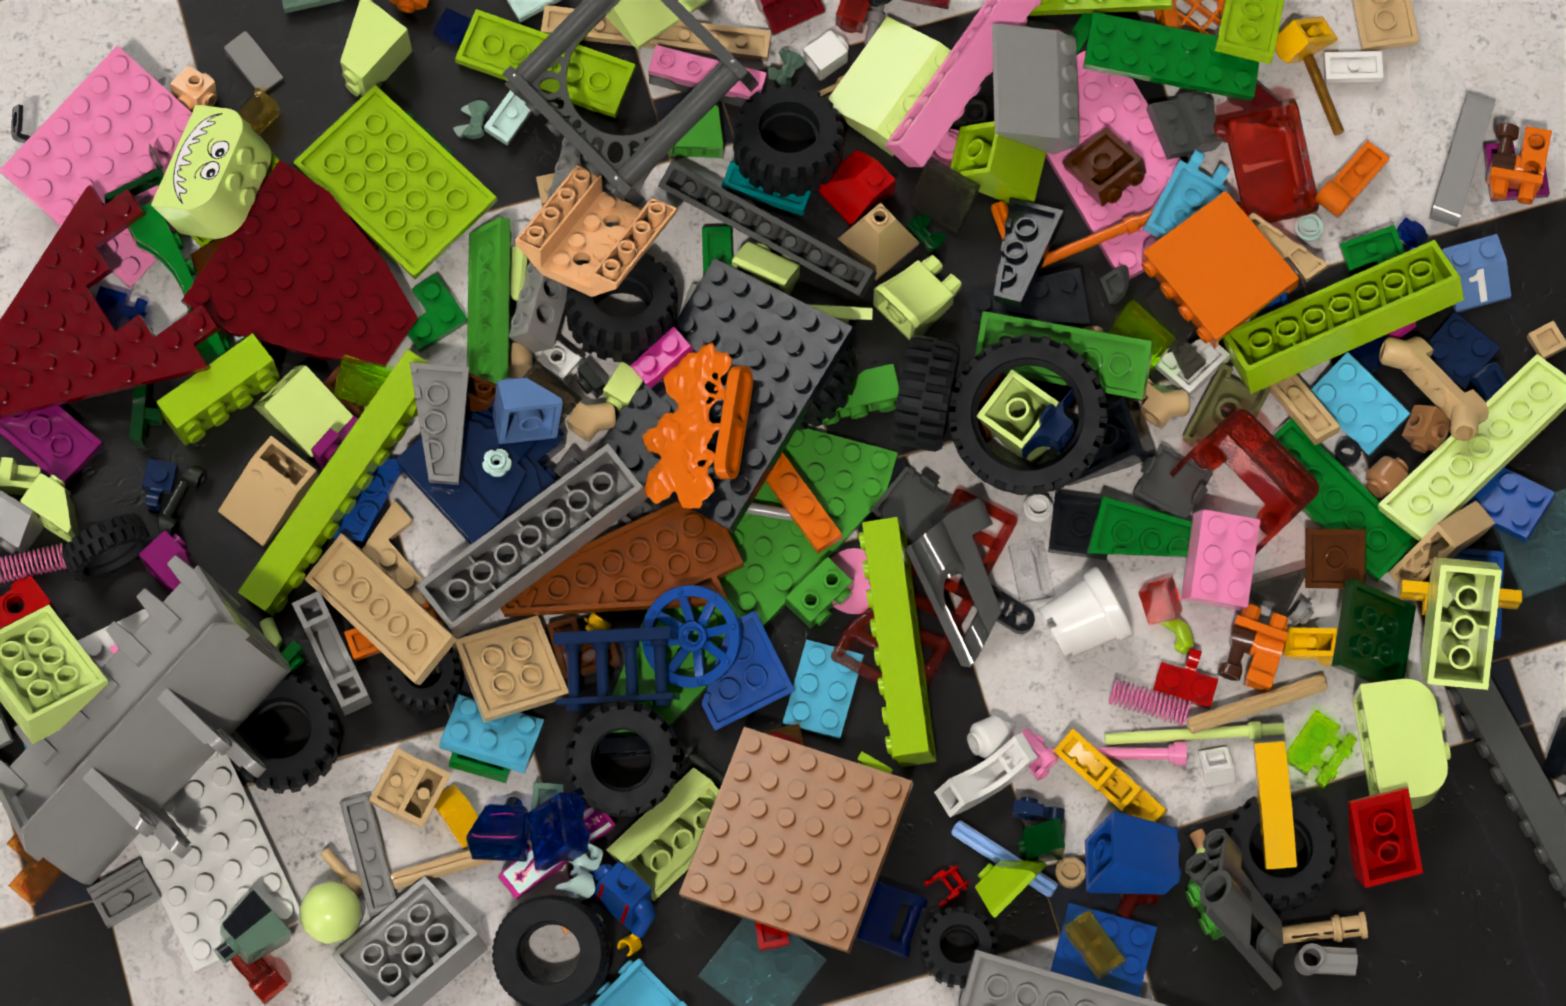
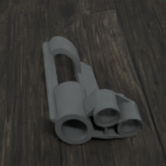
M981 497L974 498L931 518L930 521L933 527L906 548L960 665L964 667H972L1001 614L1000 606L972 536L993 524ZM957 574H961L978 610V614L964 639H962L944 599L945 580Z
M1215 829L1204 838L1203 848L1205 852L1196 853L1191 856L1185 864V871L1201 889L1200 899L1206 908V915L1269 986L1276 990L1282 986V980L1273 971V958L1277 949L1283 947L1282 921L1241 869L1242 850L1224 829ZM1251 913L1264 927L1258 935L1256 950L1250 945Z

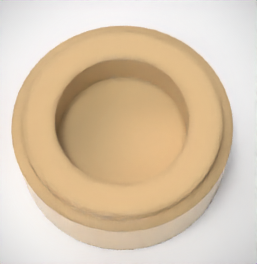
M1076 857L1063 858L1059 861L1055 870L1056 880L1065 888L1078 887L1084 881L1086 875L1083 862Z

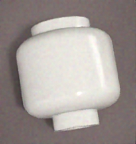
M994 715L972 724L970 733L967 735V741L975 755L987 759L1014 736V732L1009 722H1004L1000 717Z

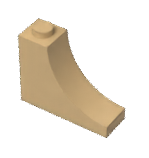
M1474 501L1437 523L1388 574L1398 586H1400L1402 580L1425 582L1431 575L1435 557L1452 559L1465 548L1479 540L1495 522L1481 505Z

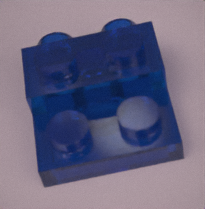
M559 792L527 813L535 870L546 871L561 861H574L588 852L590 834L584 824V811L586 807L580 794Z

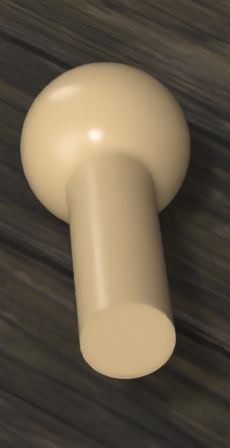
M330 847L320 853V856L340 878L341 883L347 885L357 896H360L363 890L359 875L350 873Z

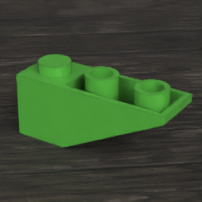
M884 365L861 372L857 380L852 381L856 387L853 395L848 394L846 406L843 409L839 407L835 411L836 416L831 420L826 418L822 422L823 425H831L839 422V418L851 416L852 419H858L867 416L868 412L879 410L884 413L895 410L899 385L894 365Z

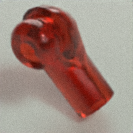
M1126 894L1116 913L1130 919L1137 905L1147 903L1154 905L1158 902L1160 895Z

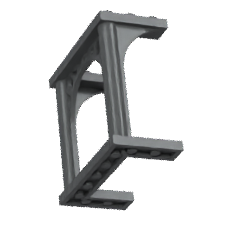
M583 0L516 69L510 65L504 71L503 75L508 79L505 85L526 103L525 105L536 116L542 113L549 120L545 124L547 128L557 137L562 134L569 141L565 146L576 157L582 154L589 161L585 166L597 178L602 174L609 181L606 187L622 202H632L638 206L645 199L640 193L641 187L657 163L738 81L747 87L750 92L759 83L678 0H661L721 62L654 127L638 134L624 136L601 132L585 122L575 110L568 93L567 71L571 56L578 44L621 0ZM557 62L561 66L559 73L547 71L550 67L554 69ZM546 79H555L559 81L560 88L555 93L547 94L540 90V84ZM561 98L564 101V107L557 109L559 107L558 104L554 102L548 103L547 100L551 101ZM571 116L568 122L563 117ZM576 121H581L582 125L580 128L574 127ZM586 131V136L584 139L581 136V134H583ZM596 138H601L604 141L601 151L602 156L599 154L600 148L598 144L595 143L593 145V141ZM635 141L640 145L633 149L635 153L631 156L629 144ZM615 142L620 143L623 147V157L617 163L611 162L608 155L610 146Z

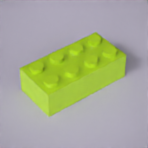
M253 333L210 363L209 370L196 373L157 401L164 419L185 446L190 442L196 443L200 441L211 427L222 425L229 419L232 412L238 408L244 409L252 403L253 397L262 391L267 392L277 384L280 376L274 360Z

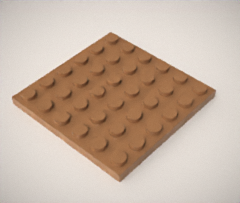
M744 727L679 895L683 898L850 954L912 790L913 782Z

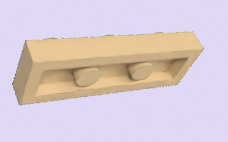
M1297 375L1269 386L1271 389L1270 393L1315 446L1339 433L1340 425Z

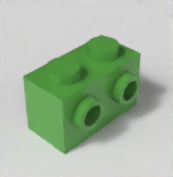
M827 557L785 597V605L810 629L816 624L821 626L831 616L830 610L837 603L841 606L853 594L851 592L853 581Z

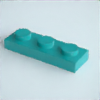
M730 161L721 188L734 195L801 216L804 215L811 196L810 190L805 191V195L798 197L795 194H788V197H779L780 193L773 192L772 195L765 193L761 186L759 188L752 186L749 183V177L747 179L744 178L739 172V166Z

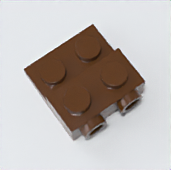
M1107 127L1062 161L1064 168L1082 183L1084 191L1102 207L1108 202L1111 204L1116 203L1121 198L1122 191L1130 185L1138 186L1147 173L1143 158Z

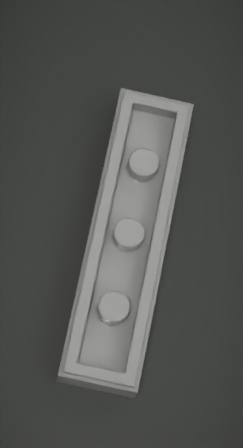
M367 794L339 803L358 875L362 882L361 886L369 917L373 918L377 917L397 898L373 807L368 802L370 796Z

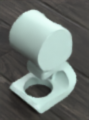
M583 839L576 840L570 847L567 855V861L574 866L570 873L574 878L568 882L558 884L555 890L576 901L590 898L595 891L593 875L589 872L599 868L603 851Z

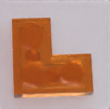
M15 833L6 844L28 864L8 886L33 907L63 871L44 857L37 861L25 852L17 833Z

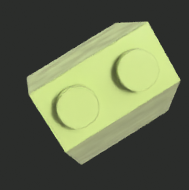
M371 0L359 1L340 60L343 70L342 76L346 81L345 86L357 97L359 95L364 96L374 85L379 88L412 52L408 29Z
M306 365L294 366L253 406L306 457H313L312 447L330 428L338 433L353 417Z
M1011 370L976 417L1011 452L1033 466L1048 447L1043 446L1034 449L1026 459L1022 457V448L1040 427L1039 419L1043 411L1050 404L1055 405L1056 408L1059 402L1020 374Z

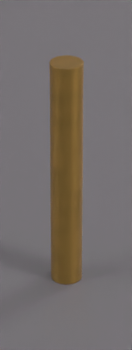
M1308 55L1303 58L1304 64L1334 136L1340 135L1344 132V128L1314 55Z

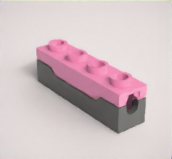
M656 45L648 69L649 84L689 94L721 61ZM746 68L759 85L750 92L747 87L738 81L719 102L739 107L744 102H750V97L756 92L762 94L764 88L767 87V73Z

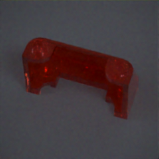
M1294 98L1215 116L1214 131L1218 139L1221 138L1229 146L1240 196L1236 203L1247 216L1255 213L1268 223L1306 216L1319 210V203L1315 201L1317 190L1301 116Z

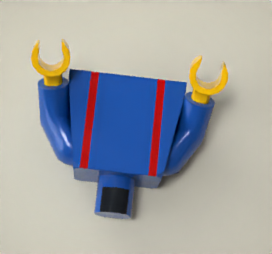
M620 861L614 867L610 864H600L596 870L589 872L593 875L595 891L591 897L632 932L631 935L620 940L617 945L618 950L626 945L629 946L628 957L641 949L640 938L644 937L655 918L656 913L651 902V888L633 870Z

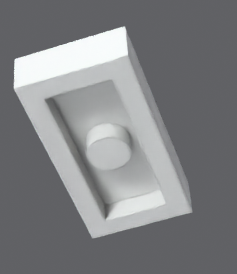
M1382 51L1324 52L1325 83L1383 81Z

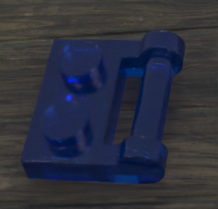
M877 881L857 940L892 952L900 957L908 958L911 951L909 947L921 911L926 909L928 900ZM903 902L909 904L910 909L899 940L895 942L889 940Z

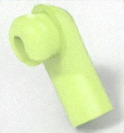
M273 617L266 618L259 623L264 636L279 650L282 644L280 633Z

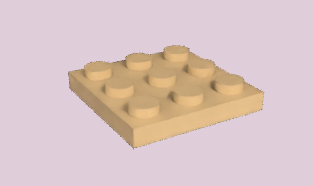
M538 615L459 638L453 644L484 723L556 702V699L568 698V688Z

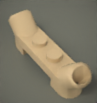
M1099 326L1084 327V329L1104 332ZM1148 378L1145 399H1138L1143 403L1141 412L1144 419L1154 426L1163 429L1171 418L1184 417L1190 412L1188 392L1184 389L1160 392L1153 387V382Z
M1414 336L1407 340L1393 337L1385 339L1379 353L1380 363L1385 366L1401 369L1451 420L1450 433L1453 438L1461 441L1473 439L1478 433L1479 424L1488 419L1489 411L1485 401L1473 389L1464 393L1430 358L1434 349L1421 337Z
M517 342L510 343V351L508 353L509 378H528L562 398V411L570 416L567 419L570 431L583 440L591 442L598 431L609 430L615 426L616 416L612 403L584 405L580 402L581 398L569 388L563 390L556 385L557 380L549 373L543 372L541 374L534 369L531 350Z

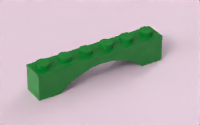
M151 203L143 205L141 208L146 215L128 227L136 247L150 253L164 264L176 279L185 296L194 283L192 276L195 275V271L189 258L184 260L180 252L183 249L181 239L177 232L172 234L168 226L169 222L151 206ZM218 332L197 346L208 365L230 350L226 338H220Z

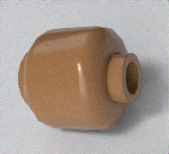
M1382 457L1366 472L1367 482L1365 485L1367 490L1379 500L1384 499L1409 476L1407 464L1400 458Z

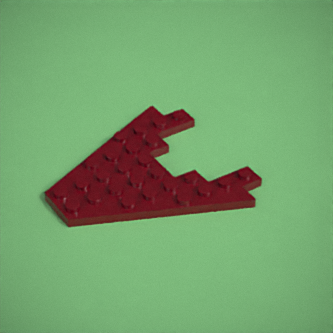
M91 185L86 187L1 317L0 419L210 369L197 346L219 331L220 328L202 303L155 336L141 315H137L116 330L90 290L92 286L113 272L99 248L146 215L128 189L105 205Z

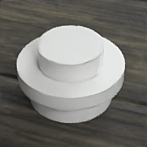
M1044 494L1030 495L1024 502L1023 511L1030 521L1041 523L1050 518L1053 504L1049 497Z

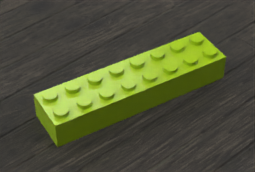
M1432 240L1238 326L1223 338L1225 348L1230 353V361L1249 392L1253 394L1463 301L1461 278L1437 242Z
M898 517L862 522L863 532H859V542L861 550L865 551L867 561H863V572L865 579H868L871 586L870 590H866L868 606L872 608L875 619H870L872 636L876 637L879 647L874 648L876 665L880 666L882 677H878V687L880 695H883L886 701V706L882 707V717L884 725H887L890 731V736L885 737L887 752L891 754L892 759H895L901 767L937 762L911 564L906 551L908 547L906 530Z

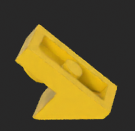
M1289 627L1283 656L1291 660H1316L1325 667L1330 666L1333 661L1338 628Z

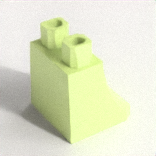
M931 255L922 262L917 260L904 271L879 284L874 289L873 305L909 340L915 335H924L953 305V299L962 286L961 281L952 274L942 282L935 277L943 269V265L934 255Z

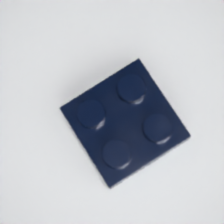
M1456 312L1448 318L1428 342L1434 349L1430 358L1463 392L1472 383L1470 378L1483 369L1500 349V346Z

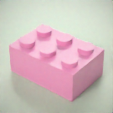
M1206 509L1193 513L1181 596L1182 601L1236 611L1248 607L1260 526L1259 519Z

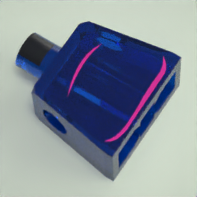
M508 797L504 805L489 804L485 806L466 836L472 859L527 862L532 833V824L527 808L523 806L522 801L517 797Z

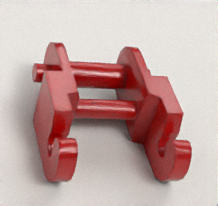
M950 865L947 872L942 869L932 876L930 880L924 882V885L928 887L939 879L949 889L950 895L945 901H941L938 904L940 908L959 897L960 890L963 889L965 891L968 889L967 885L970 881L964 882L957 872L958 865L954 867ZM951 874L959 884L956 888H953L947 880V877Z

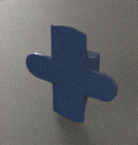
M1072 390L1067 393L1056 408L1055 405L1050 404L1043 411L1039 419L1040 427L1022 448V457L1024 459L1034 449L1043 446L1050 447L1059 453L1074 435V422L1065 415V411L1074 399V392Z

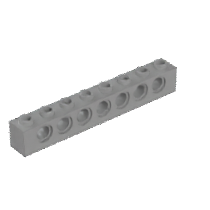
M586 131L583 134H581V136L584 139L586 136ZM565 137L562 141L559 160L555 166L553 182L548 191V199L576 165L588 169L585 165L589 161L582 154L576 157L565 146L569 142ZM596 138L593 141V145L595 143L598 144L600 148L599 154L602 156L601 151L604 141L601 138ZM531 262L526 268V277L523 288L519 293L515 315L511 321L512 326L509 338L532 352L552 349L566 303L567 286L541 275Z

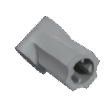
M1314 943L1303 946L1294 958L1296 970L1306 976L1313 974L1355 976L1358 965L1356 948L1323 947ZM1311 953L1314 955L1317 961L1316 966L1307 965L1303 960V954Z

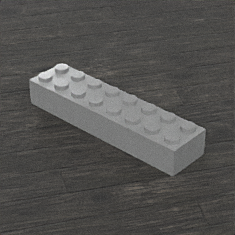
M606 444L416 586L422 597L446 628L459 639L645 501L647 496L644 488L611 446Z

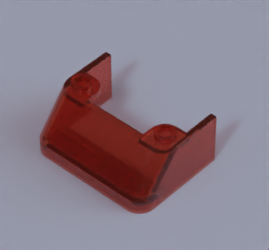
M1237 409L1227 416L1169 473L1174 478L1192 460L1206 471H1214L1225 462L1266 504L1256 517V519L1260 520L1259 528L1267 535L1257 545L1256 554L1284 529L1319 492L1317 480L1249 411L1244 409Z

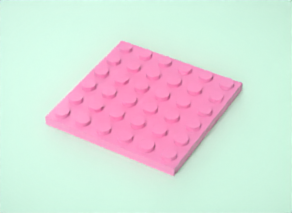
M117 45L1 167L0 173L61 227L87 186L91 185L105 204L106 193L157 170L149 154V144L153 148L165 174L192 112ZM157 185L134 197L140 206L146 205L153 201L159 187ZM170 223L168 224L172 234L177 232L179 236L181 235ZM128 228L99 248L112 268V273L129 289L157 261L150 253L136 247Z

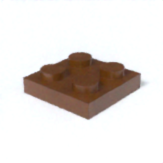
M1306 529L1305 588L1344 589L1346 580L1352 579L1366 584L1367 529Z

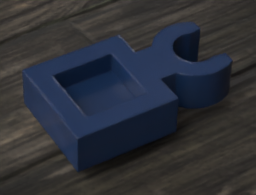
M1021 797L1020 800H1014L1012 818L1036 822L1060 818L1062 825L1065 809L1045 807L1044 804L1038 803L1039 800L1031 797Z

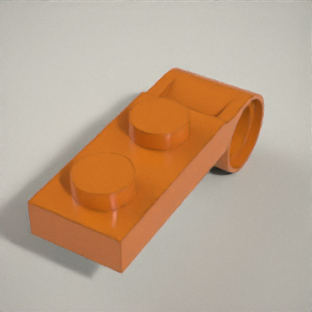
M1367 140L1336 177L1324 185L1317 194L1315 201L1336 218H1339L1386 166L1390 157Z

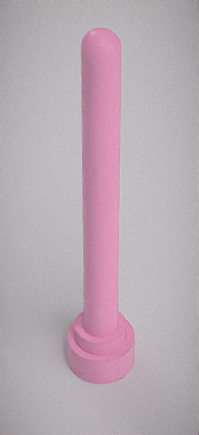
M1174 742V745H1168V748L1096 747L1109 759L1168 760V763H1174V766L1187 765V742ZM1046 747L1047 749L1050 748L1058 759H1062L1053 751L1056 747Z

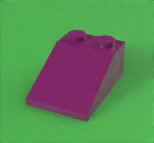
M164 530L138 555L146 569L171 594L181 582L167 563L177 555L193 567L189 559L192 554L187 549L188 546L177 534L171 537Z

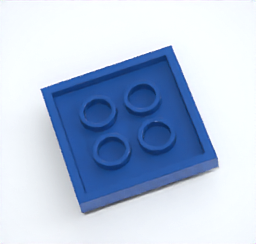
M1069 903L1051 972L1139 997L1157 927Z

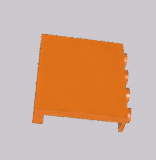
M1224 191L1145 249L1142 254L1143 263L1141 266L1146 274L1151 278L1154 276L1161 284L1159 287L1165 297L1169 300L1174 299L1179 306L1178 311L1187 322L1191 320L1198 328L1196 332L1205 344L1210 343L1214 349L1218 347L1219 341L1277 297L1284 292L1289 294L1295 290L1300 279L1227 191Z

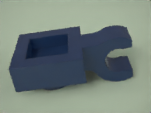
M148 459L142 484L143 490L149 491L145 505L148 506V511L160 512L163 494L172 493L179 468L177 463Z

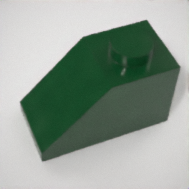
M1055 818L1023 829L1021 839H1017L1019 857L1025 856V861L1049 862L1062 860L1065 842L1061 819Z

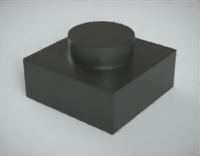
M585 362L577 368L579 376L577 382L587 395L591 392L598 399L603 395L605 383L591 366Z

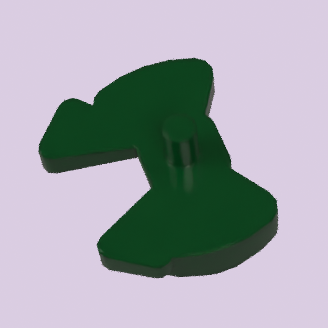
M921 214L911 218L906 225V229L915 234L920 243H924L928 252H934L945 243L946 234H931L926 227L933 217Z

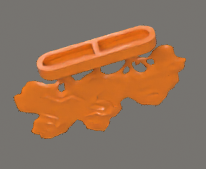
M713 342L703 345L699 352L688 353L680 360L678 365L672 367L664 375L663 381L666 392L677 402L678 408L675 413H665L658 420L655 428H650L642 435L648 452L657 453L661 457V460L655 467L648 472L644 486L646 496L651 497L655 504L669 498L672 492H676L682 508H700L702 501L714 492V483L708 475V467L713 462L715 473L720 479H735L739 474L753 389V374L748 366L732 367L728 373L726 389H724L720 378L729 370L732 358L727 352H717ZM717 373L718 379H714L712 374ZM710 381L716 385L714 391H718V393H709L705 388L706 382ZM709 397L714 398L711 403H706ZM719 399L724 400L720 423H712L709 420L710 408ZM719 430L716 452L714 453L707 449V444L711 440L713 433ZM706 460L705 465L698 466L699 461Z

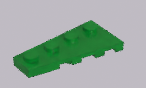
M1103 496L1100 498L1086 554L1187 558L1192 522Z

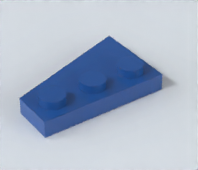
M387 459L382 466L377 467L372 475L373 480L369 487L364 491L361 490L355 499L356 504L353 510L348 515H344L338 523L339 529L333 537L334 541L342 533L355 544L364 545L400 476L396 459Z

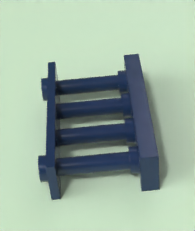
M666 626L553 633L554 645L563 646L564 651H567L568 698L556 699V705L566 706V711H583L584 705L606 704L617 701H653V707L671 706V700H680V694L667 692L666 646H669L668 640H678L677 628ZM650 641L651 646L654 647L655 694L638 695L637 648L640 647L639 642ZM621 643V647L625 648L626 695L609 696L608 649H611L610 644ZM581 645H592V649L596 650L597 697L580 698L579 651H582Z

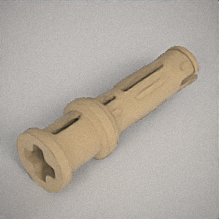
M1364 911L1359 912L1355 916L1339 917V915H1333V917H1330V920L1282 926L1283 944L1330 938L1337 942H1342L1343 938L1360 936L1362 939L1368 938Z

